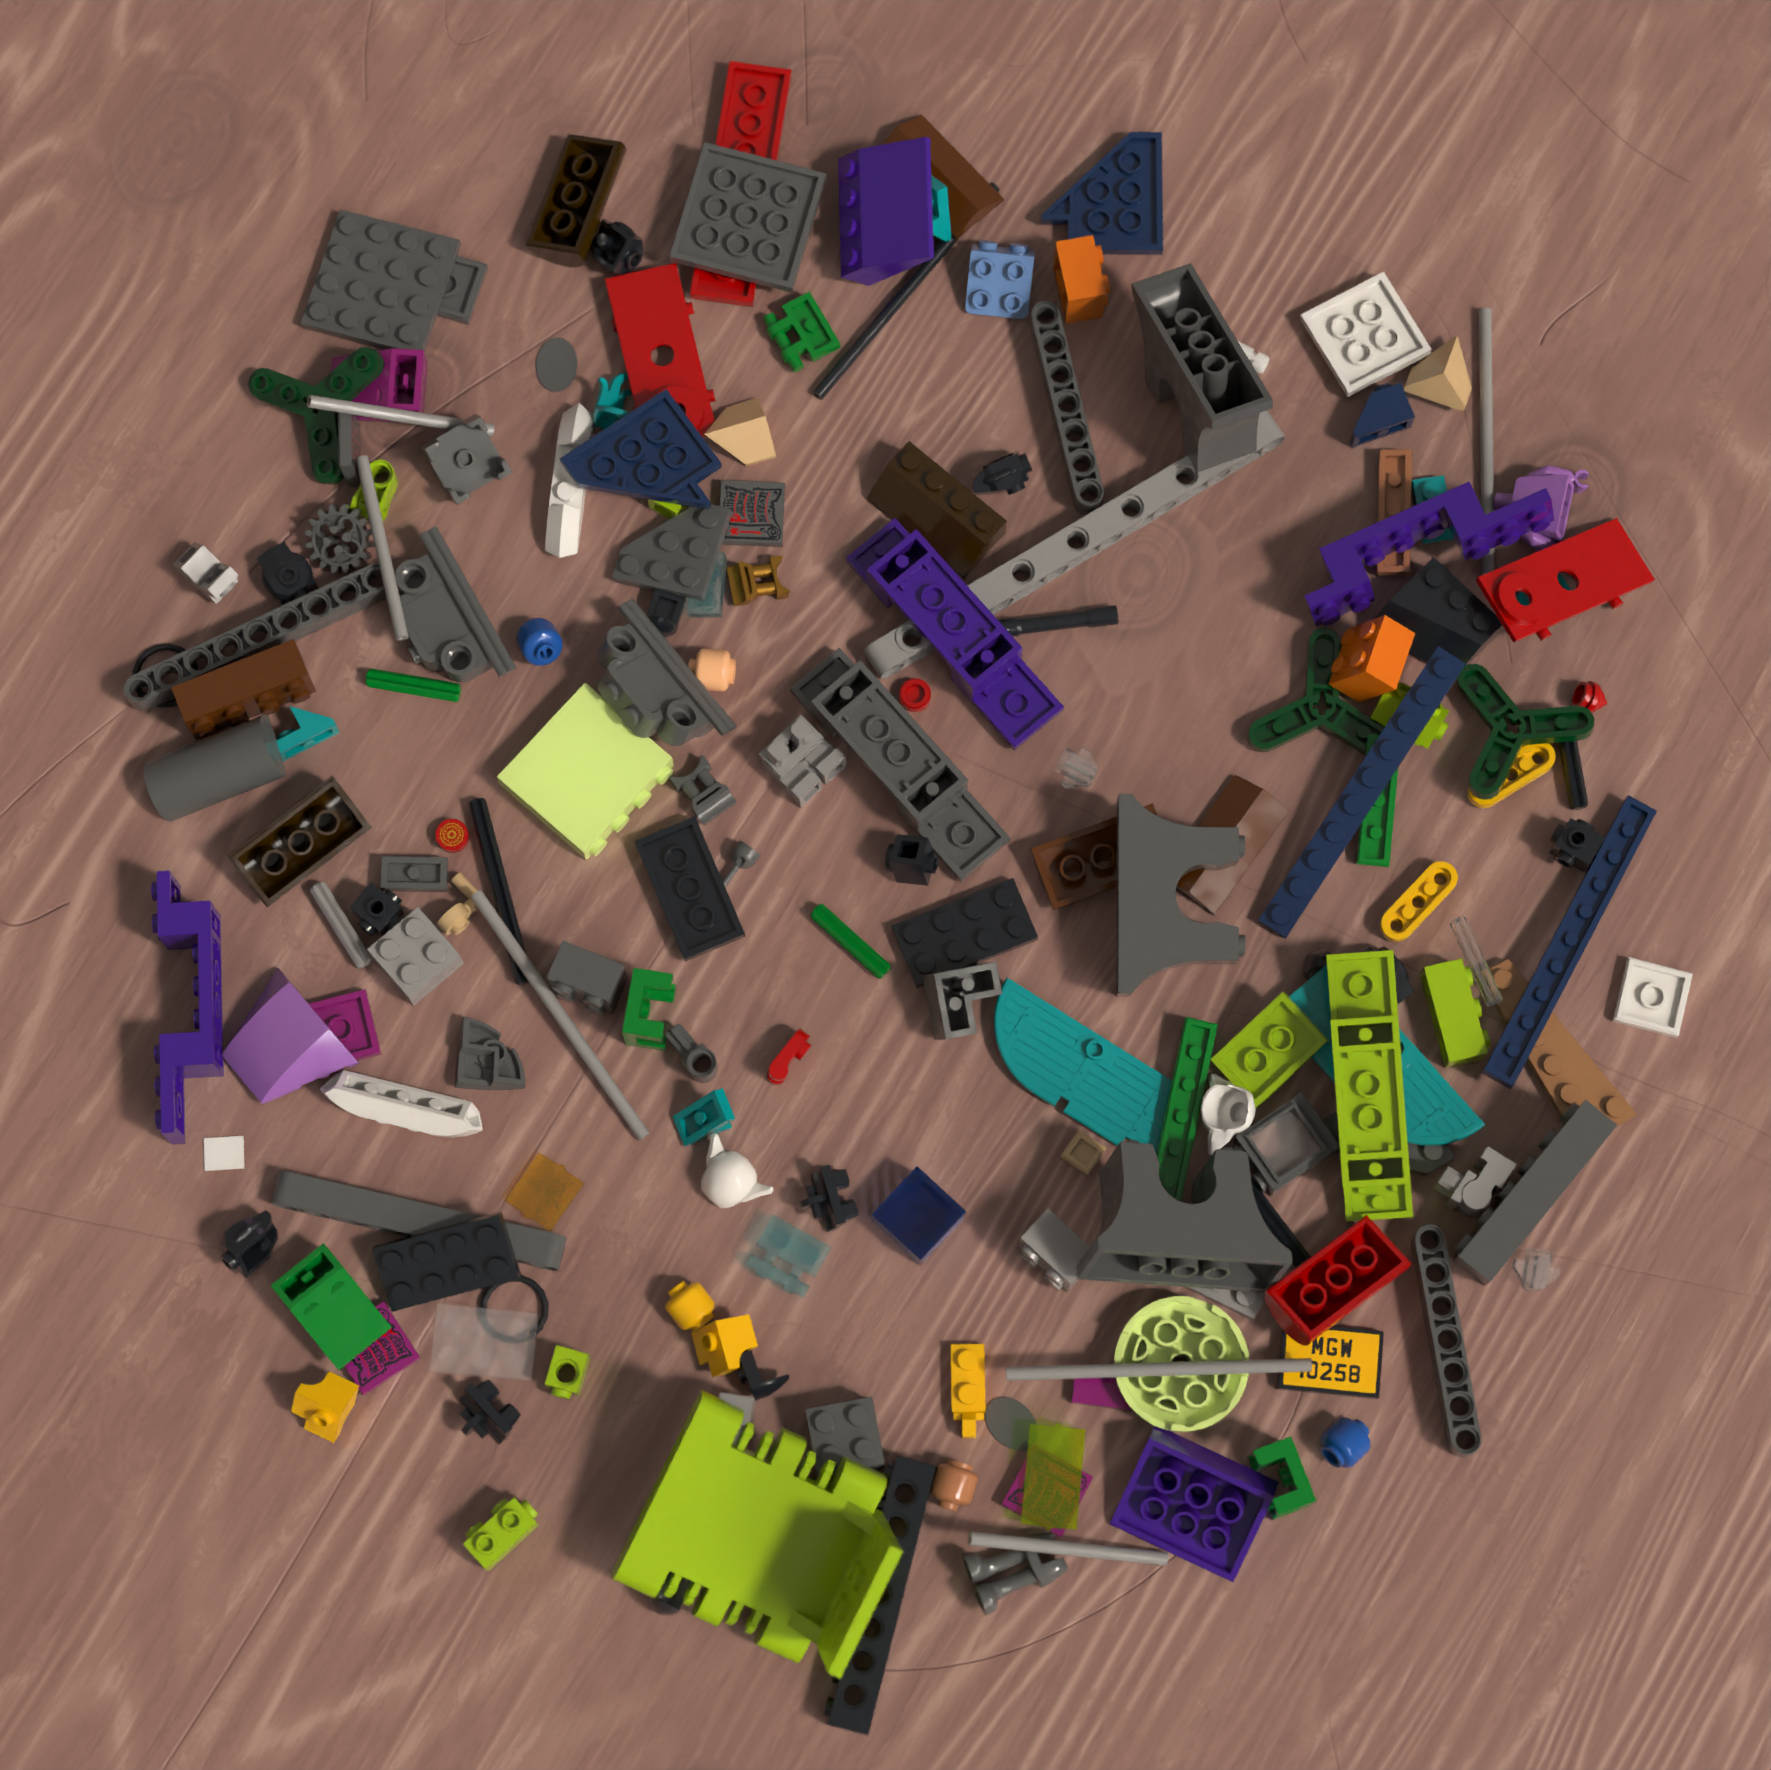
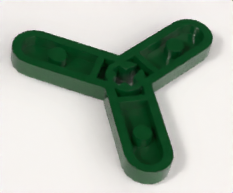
M360 347L316 386L268 368H260L251 374L248 387L251 394L257 399L304 416L313 475L321 483L334 485L344 478L338 461V412L318 411V409L308 408V396L315 395L352 401L381 374L384 360L377 350L369 347Z
M1318 629L1309 638L1305 697L1269 713L1251 724L1247 739L1254 750L1264 753L1272 751L1321 727L1365 755L1367 735H1380L1385 726L1340 699L1339 690L1329 685L1332 676V665L1338 658L1341 650L1340 637L1332 629ZM1320 692L1324 693L1325 706L1330 707L1324 715H1320L1318 709L1313 708V706L1318 704Z
M1468 664L1457 677L1459 692L1491 730L1469 777V789L1479 799H1492L1498 795L1523 745L1580 741L1588 738L1593 732L1594 716L1589 709L1583 706L1519 710L1483 666ZM1505 720L1511 726L1519 725L1517 734L1513 731L1505 732L1507 726Z

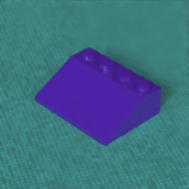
M922 137L861 148L838 158L841 277L871 286L933 259L930 138Z
M1154 1426L1110 1521V1525L1234 1582L1274 1498L1279 1482L1176 1433Z

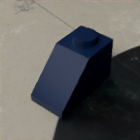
M1386 383L1373 390L1349 442L1351 448L1411 428L1415 416L1401 383L1393 386L1390 383Z

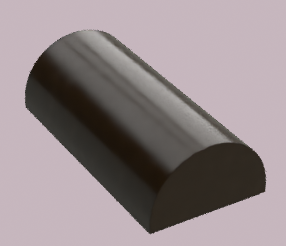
M568 134L525 245L531 252L561 266H583L627 151L621 141Z
M330 776L226 856L262 903L269 907L372 827L334 776Z

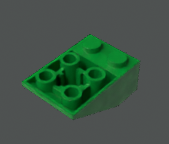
M324 1243L270 1285L338 1371L392 1328Z

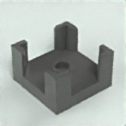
M476 414L420 446L451 502L456 505L470 498L469 493L493 479L501 480L513 473L506 460L499 455L486 431L488 429L481 416Z

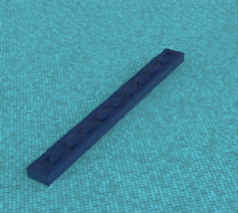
M1439 646L1437 647L1258 920L1260 923L1285 939L1287 938L1466 663Z
M1629 795L1624 799L1605 839L1600 845L1481 1072L1485 1076L1509 1089L1514 1086L1657 812L1655 809Z

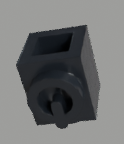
M897 834L894 844H889L886 851V870L893 872L897 883L928 886L930 876L935 874L938 865V857L934 854L928 837Z

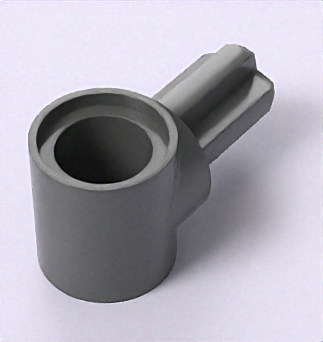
M681 1024L671 1027L665 1034L666 1038L683 1057L680 1063L689 1072L690 1077L698 1083L712 1081L718 1072L714 1053L703 1043L698 1045ZM701 1058L708 1059L712 1063L711 1068L704 1073H699L693 1068L694 1063Z

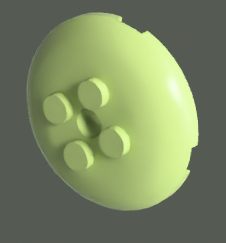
M1188 1296L1163 1298L1139 1310L1124 1327L1118 1339L1114 1356V1364L1172 1362L1174 1358L1179 1356L1186 1358L1189 1362L1249 1360L1246 1341L1233 1319L1214 1304L1212 1305ZM1249 1373L1116 1377V1381L1126 1403L1143 1420L1168 1431L1190 1432L1212 1426L1226 1417L1241 1399Z

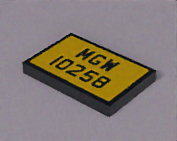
M1332 1326L1309 1345L1304 1346L1295 1342L1282 1329L1280 1359L1311 1358L1312 1371L1278 1373L1277 1390L1379 1399L1384 1331Z

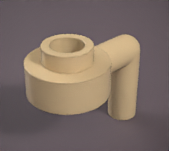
M461 872L455 875L451 882L468 900L463 904L458 903L454 905L438 921L437 926L446 935L452 933L458 935L464 931L470 924L468 920L470 914L478 909L471 899V896L478 892V890Z

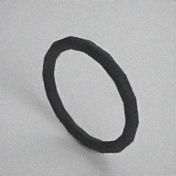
M170 643L157 644L140 655L135 662L132 675L138 673L142 663L150 655L158 651L171 650L181 653L186 650L181 646ZM196 661L192 666V669L198 670V665ZM142 687L136 689L140 698L146 695ZM176 699L159 704L156 707H175L178 704Z
M521 1275L518 1279L489 1286L480 1301V1317L484 1328L493 1338L504 1343L520 1344L534 1338L543 1329L548 1318L549 1302L545 1291L535 1280ZM508 1282H522L531 1286L539 1295L542 1303V1313L537 1326L529 1333L519 1337L506 1336L497 1332L490 1324L487 1316V1302L492 1292L500 1285Z

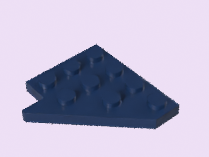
M1130 132L1041 215V225H1067L1068 239L1093 235L1095 246L1101 245L1103 254L1162 255V132Z
M667 389L560 458L562 466L579 488L704 509L711 507V502L698 486V483L722 468L720 460Z

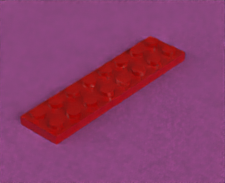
M730 61L715 145L778 161L792 69ZM694 268L690 298L753 307L757 284Z

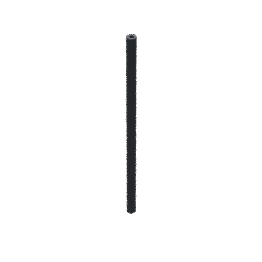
M992 182L989 183L997 192L1000 191L997 185ZM951 235V240L947 242L941 240L934 248V258L920 264L813 390L812 393L818 399L823 400L958 239Z

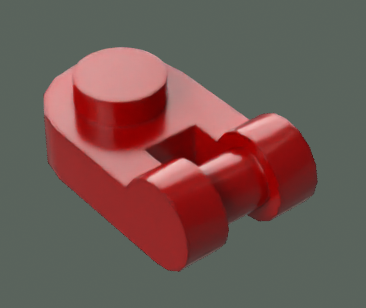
M801 1028L797 1030L770 1064L767 1079L771 1084H782L788 1075V1066L794 1058L800 1061L812 1045L807 1042L811 1036Z

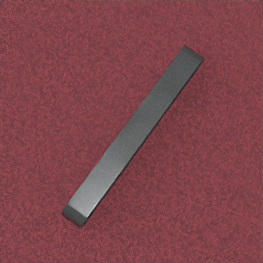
M379 564L364 567L130 676L124 683V693L129 703L137 710L151 709L174 698L171 687L292 639L297 641L385 600L384 584L378 588L369 585L373 578L382 577ZM345 591L356 593V596L351 601H342L340 599L341 594ZM322 604L327 607L321 615L310 613L315 605ZM287 618L297 620L296 625L290 629L282 628L281 624ZM260 631L267 633V638L263 642L256 643L251 641L255 633ZM230 645L238 647L237 652L233 656L222 655L225 647ZM199 659L208 661V665L203 670L192 669L195 661ZM169 673L178 674V679L174 683H163L165 675ZM138 687L149 688L148 693L144 697H133V692Z
M279 1171L270 1203L277 1207L405 1237L483 1217L288 1171ZM505 1222L517 1263L559 1271L567 1240L565 1236Z

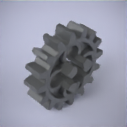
M347 503L342 504L340 511L337 504L329 505V512L324 508L319 509L317 512L320 519L310 518L309 522L314 528L305 531L307 536L312 537V541L305 544V547L314 548L315 551L310 556L311 560L320 558L319 567L324 569L331 565V573L334 574L339 573L341 567L344 573L352 572V565L357 569L363 567L361 558L370 559L372 555L367 551V548L375 546L374 542L369 540L372 531L366 527L369 523V518L361 519L359 517L361 514L360 508L350 512V504ZM349 519L353 523V528L351 531L344 533L342 539L345 542H355L358 550L356 553H353L351 545L347 543L340 544L334 548L336 556L332 558L328 554V549L330 546L337 544L339 538L336 535H326L323 532V527L325 524H328L331 533H341L346 530L345 521Z

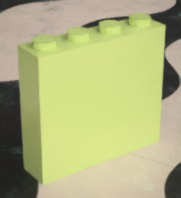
M584 683L497 776V779L502 788L587 860L592 854L597 856L608 843L606 838L613 831L619 832L623 829L630 819L628 815L635 807L640 809L647 803L652 795L650 791L657 783L662 785L670 778L673 773L671 768L674 764L672 757L652 739L636 736L624 725L620 716L611 705L587 683Z

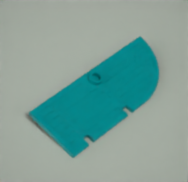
M1326 965L1289 997L1328 1038L1329 1042L1312 1058L1335 1083L1329 984ZM1399 1029L1408 1143L1430 1146L1448 1144L1464 1139L1484 1127V1122Z
M1006 978L1001 987L1002 995H998L995 1005L994 1033L1000 1055L1011 1074L1026 1089L1054 1107L1060 1097L1068 1101L1069 1103L1063 1111L1065 1114L1114 1145L1118 1146L1120 1142L1127 1138L1139 1141L1140 1143L1152 1144L1156 1153L1171 1080L1011 979Z

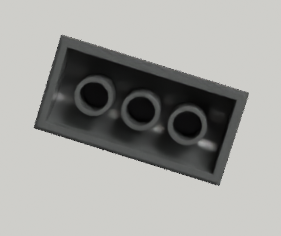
M266 714L145 762L143 768L144 780L149 796L160 815L169 822L287 776L270 718Z

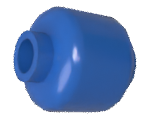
M530 619L522 624L517 632V646L529 663L535 666L548 665L561 654L563 648L562 638L552 622L547 619Z
M1346 1417L1337 1419L1321 1436L1320 1451L1322 1456L1329 1464L1337 1468H1350L1354 1466L1371 1447L1367 1426L1358 1419L1352 1420Z

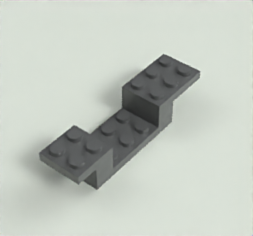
M838 648L790 688V692L833 739L838 735L896 799L897 812L920 837H928L933 852L960 882L965 880L1010 841L1008 834L967 790L968 779L861 660L854 664Z

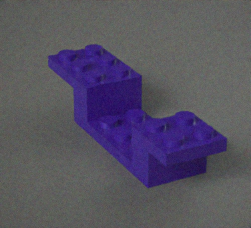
M1467 482L1319 548L1331 584L1305 595L1315 626L1317 627L1321 624L1324 626L1331 625L1337 622L1341 615L1350 611H1363L1370 606L1371 602L1375 601L1371 582L1364 565H1376L1383 561L1386 555L1395 551L1398 553L1405 552L1411 549L1415 542L1424 538L1434 539L1443 534L1444 529H1450L1464 560L1482 558L1490 552V549L1501 544L1502 546L1511 545L1518 541L1523 534L1530 531L1536 533L1546 529L1550 522L1554 521L1552 500L1547 489L1544 488L1485 515L1470 482Z
M894 518L846 557V562L887 608L895 604L952 668L951 680L1014 751L1063 711L1064 706L1021 659L1023 650L1021 645L917 529L909 534L897 519Z
M156 871L157 881H153L151 884L152 900L157 901V914H152L153 933H158L159 941H162L168 950L192 949L193 962L198 964V976L193 977L194 996H199V1009H194V1026L200 1032L159 1034V1044L154 1045L155 1063L160 1064V1077H155L154 1082L155 1095L160 1097V1110L155 1111L156 1129L161 1130V1134L171 1144H185L184 1079L224 1076V1058L222 1056L221 915L211 901L181 902V885L171 871Z

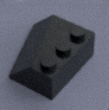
M1435 557L1402 587L1375 617L1378 618L1386 615L1414 632L1415 636L1408 654L1419 658V661L1427 664L1439 646L1468 665L1499 635L1503 627L1497 615Z

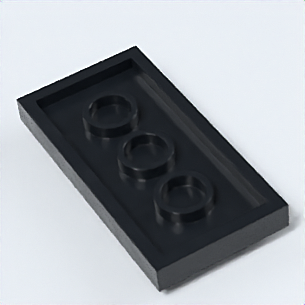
M695 816L634 841L685 962L746 937Z
M1013 878L892 925V931L916 988L924 985L922 976L924 974L979 964L1038 940L1036 930Z
M502 1212L378 1244L372 1248L392 1312L511 1281L521 1276Z

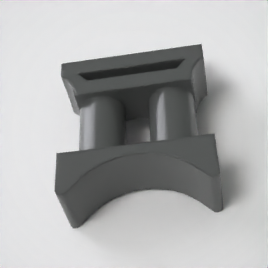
M701 755L699 765L694 772L684 777L671 776L670 780L678 793L683 790L691 800L694 814L704 826L737 802L729 788L715 780L709 772L712 770L709 762ZM697 779H699L706 788V790H704L702 793L693 783Z

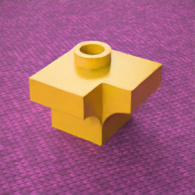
M749 1314L716 1320L691 1333L699 1365L709 1364L712 1378L723 1376L740 1368L739 1359L741 1354L758 1347Z
M329 1371L326 1377L318 1384H300L295 1392L291 1412L306 1419L305 1430L334 1443L341 1432L348 1414L355 1405L359 1385Z

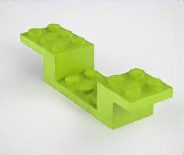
M1393 950L1329 954L1326 957L1331 1012L1330 1022L1346 1221H1359L1366 1215L1371 1220L1413 1217Z

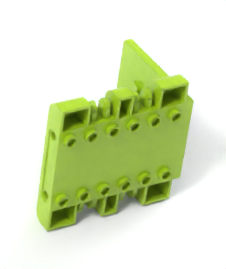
M701 1390L610 1574L611 1579L655 1598L669 1571H671L672 1574L663 1594L669 1598L677 1591L682 1577L691 1580L683 1596V1604L689 1607L694 1602L701 1586H704L691 1611L694 1617L717 1627L722 1621L731 1601L734 1600L726 1616V1624L734 1625L744 1605L750 1607L753 1610L745 1623L744 1632L751 1635L757 1628L763 1614H765L753 1639L755 1645L792 1662L799 1663L812 1641L818 1647L827 1672L841 1679L903 1552L883 1512L876 1509L886 1488L887 1478L884 1474L843 1456L830 1485L826 1486L836 1462L828 1459L823 1464L817 1480H813L807 1477L816 1461V1453L810 1450L806 1453L796 1472L807 1442L804 1437L783 1427L767 1458L765 1456L774 1437V1434L769 1431L762 1435L756 1451L753 1452L747 1449L746 1446L753 1436L754 1424L747 1422L736 1443L733 1442L744 1417L743 1409Z

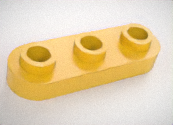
M1549 743L1525 745L1521 748L1510 772L1516 775V779H1506L1498 795L1487 800L1475 797L1468 786L1467 795L1470 802L1479 808L1492 807L1550 771L1555 762L1556 754L1553 747ZM1535 755L1542 757L1543 763L1536 764L1533 762L1532 757Z
M1444 861L1432 863L1386 911L1380 921V931L1384 938L1396 943L1406 940L1452 892L1457 884L1458 874L1451 864ZM1437 875L1444 877L1445 884H1436L1434 877ZM1416 898L1421 899L1424 906L1416 908L1413 906L1412 900ZM1390 923H1400L1402 926V930H1392L1390 927Z

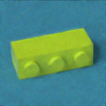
M1462 958L1423 967L1420 977L1445 1068L1483 1060L1488 1054L1487 1049L1491 1048L1487 1030H1482L1479 1022V1017H1482V1010L1478 998H1473L1470 986H1473V976L1470 967H1464Z

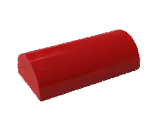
M1366 1215L1265 1291L1266 1304L1283 1331L1295 1342L1307 1346L1410 1268L1411 1262Z

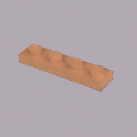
M1412 449L1380 450L1378 522L1412 507ZM1411 549L1401 553L1395 551L1386 555L1384 560L1377 564L1378 576H1411Z

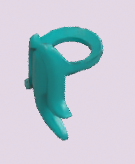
M627 371L615 375L608 383L604 378H597L599 392L593 413L594 427H600L604 430L630 413L623 410L622 407L625 397L631 395L632 392L627 389L620 390L621 384L629 379Z

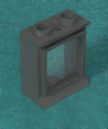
M1302 1092L1237 1135L1233 1140L1235 1144L1233 1149L1235 1151L1248 1152L1249 1166L1255 1173L1252 1175L1253 1181L1262 1192L1267 1190L1270 1196L1335 1154L1340 1147Z

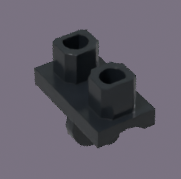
M830 1165L820 1167L819 1171L810 1175L813 1185L805 1187L808 1198L800 1201V1206L803 1210L811 1209L814 1219L823 1218L826 1232L835 1231L846 1222L858 1216L859 1212L856 1202L853 1199L840 1202L837 1192L849 1187L850 1181L846 1169L831 1170Z
M489 1379L476 1387L471 1383L464 1389L465 1393L459 1399L465 1406L460 1415L467 1422L461 1431L465 1436L475 1431L481 1439L490 1434L500 1445L507 1439L512 1427L521 1415L510 1403L506 1404L499 1411L492 1406L491 1402L498 1397L499 1391Z

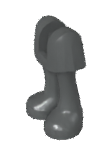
M1055 1533L1024 1536L1028 1538L1057 1540ZM1009 1550L987 1558H981L975 1552L962 1554L964 1566L971 1584L983 1581L989 1576L1018 1564L1026 1563V1569L974 1587L976 1598L984 1615L991 1614L997 1610L999 1599L1013 1591L1034 1583L1043 1588L1055 1581L1068 1570L1064 1557L1050 1560L1042 1565L1038 1556L1039 1552Z

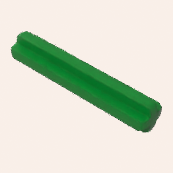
M372 668L368 669L365 677L366 686L452 702H458L461 695L460 684Z
M820 903L812 910L810 914L811 919L874 976L881 979L888 973L890 964L824 904Z

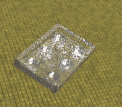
M437 1304L430 1371L532 1381L539 1313Z

